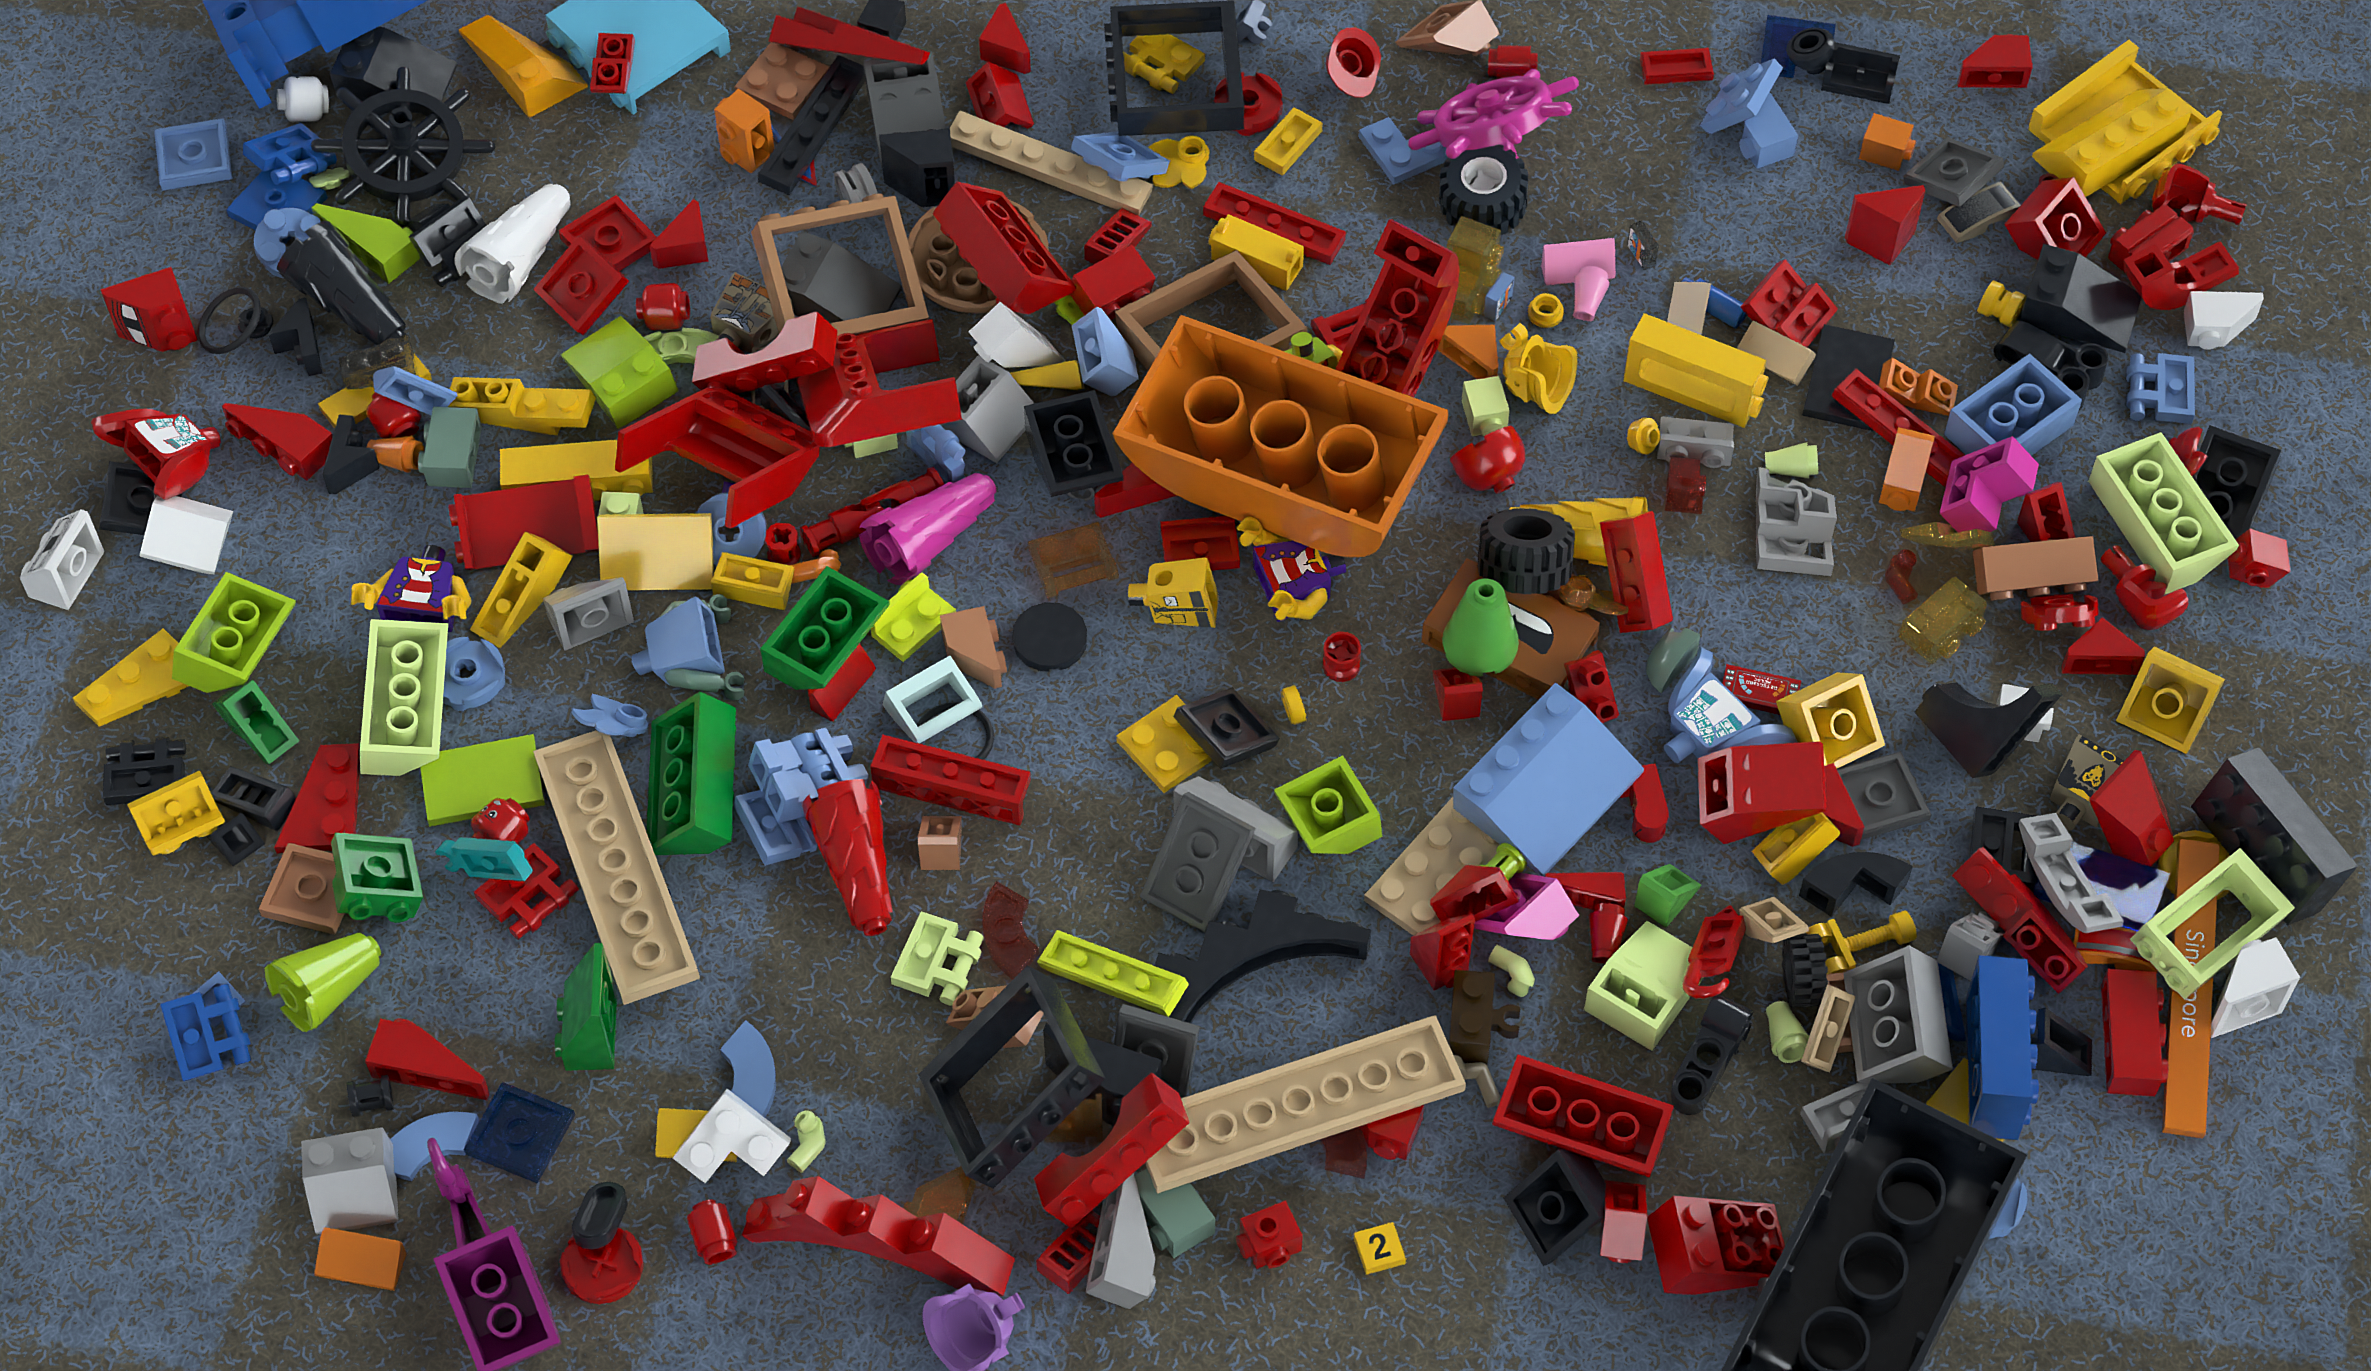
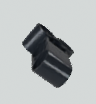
M2024 321L2014 322L1993 348L1996 359L1998 361L2003 359L2010 363L2011 366L2030 353L2082 399L2079 410L2084 405L2087 391L2101 385L2108 363V353L2102 346L2095 343H2087L2076 349Z
M1720 994L1713 996L1703 1015L1700 1024L1702 1027L1672 1082L1671 1101L1677 1111L1685 1115H1696L1706 1107L1733 1054H1738L1741 1040L1745 1041L1752 1026L1750 1021L1753 1010ZM1703 1052H1711L1719 1060L1713 1065H1705L1697 1057ZM1685 1086H1692L1699 1090L1700 1095L1696 1099L1688 1100L1684 1099L1679 1094V1091Z

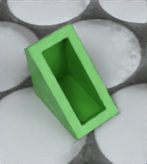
M1667 864L1642 875L1639 880L1634 907L1667 928L1700 889L1701 884L1673 865Z

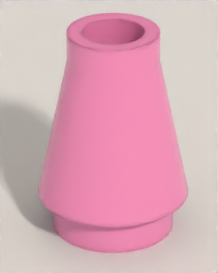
M1585 266L1575 275L1573 313L1575 319L1589 322L1594 320L1595 313L1610 285L1607 280L1608 274L1603 269Z

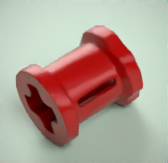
M775 523L766 530L765 544L769 549L767 552L769 562L784 565H793L799 562L801 553L797 545L798 532L791 524Z

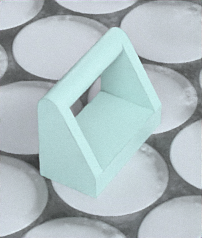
M951 656L944 658L886 691L882 704L898 726L913 742L919 744L982 708L981 701ZM949 683L964 701L917 727L907 712L906 707Z

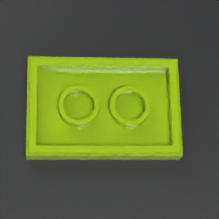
M534 734L439 751V759L421 766L429 827L472 819L475 814L495 798L504 800L511 798L523 809L545 805L541 774L533 751L537 750Z

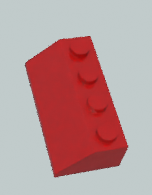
M957 181L932 213L941 224L940 229L943 234L952 239L958 246L959 255L977 271L979 281L990 288L997 297L995 299L997 304L1001 302L1013 312L1030 315L1073 293L1077 288L1003 192Z
M1518 1054L1492 1125L1650 1177L1657 1164L1667 1135L1674 1105Z

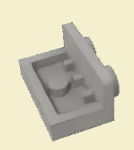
M1856 1083L1802 1107L1800 1115L1824 1154L1835 1150L1868 1084Z

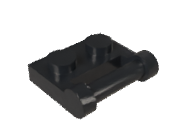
M1976 806L1973 814L1970 857L1978 849L1984 847L2010 875L2016 874L2033 894L2038 892L2040 881L2031 864L2024 842L2021 871L2010 869L2014 830L2020 831V819L2035 817L2036 815Z

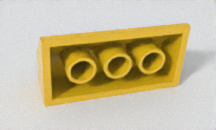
M2168 88L2137 89L2033 152L2032 158L2048 173L2056 175L2059 179L2074 177L2083 194L2087 197L2184 136L2192 110Z

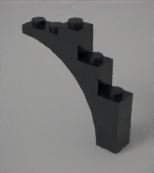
M1259 889L1248 929H1243L1232 922L1224 921L1218 923L1209 921L1197 961L1190 960L1187 956L1178 953L1167 955L1158 952L1154 966L1185 977L1189 984L1169 1017L1192 1023L1200 1010L1221 990L1246 974L1273 963L1310 956H1341L1366 960L1370 948L1371 929L1364 928L1356 922L1346 921L1342 923L1325 919L1322 915L1313 912L1299 913L1297 912L1298 898L1292 897L1280 890L1266 891ZM1143 1007L1141 1008L1142 1010H1146V1011H1149V1012L1156 1013V1012L1151 1011V1010H1148V1009H1146V1008H1143Z

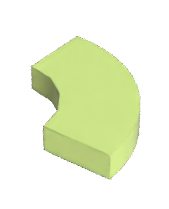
M682 328V331L662 334L658 331L644 336L667 365L675 362L695 364L697 346L713 342L719 337L714 333L694 328Z

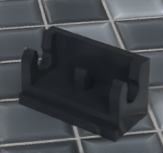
M1834 42L1833 55L1826 64L1821 90L1889 104L1900 55Z

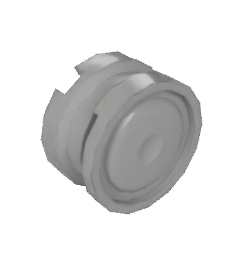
M863 163L853 165L850 171L840 170L834 173V182L840 200H848L850 204L863 202L862 199L869 195L878 194L873 179Z

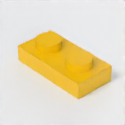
M1293 107L1254 151V161L1283 176L1322 132V122Z

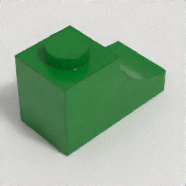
M247 680L244 685L233 687L212 703L230 729L240 736L266 764L272 763L299 742V739L254 680Z

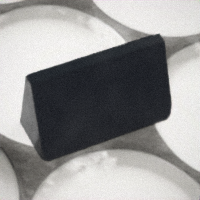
M765 384L762 387L760 402L765 409H769L770 412L811 431L805 411L781 385Z

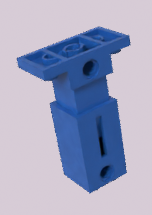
M428 0L202 1L227 56L260 109L272 103L266 91L272 87L270 82L289 73L285 63L319 45H322L325 52L328 53Z

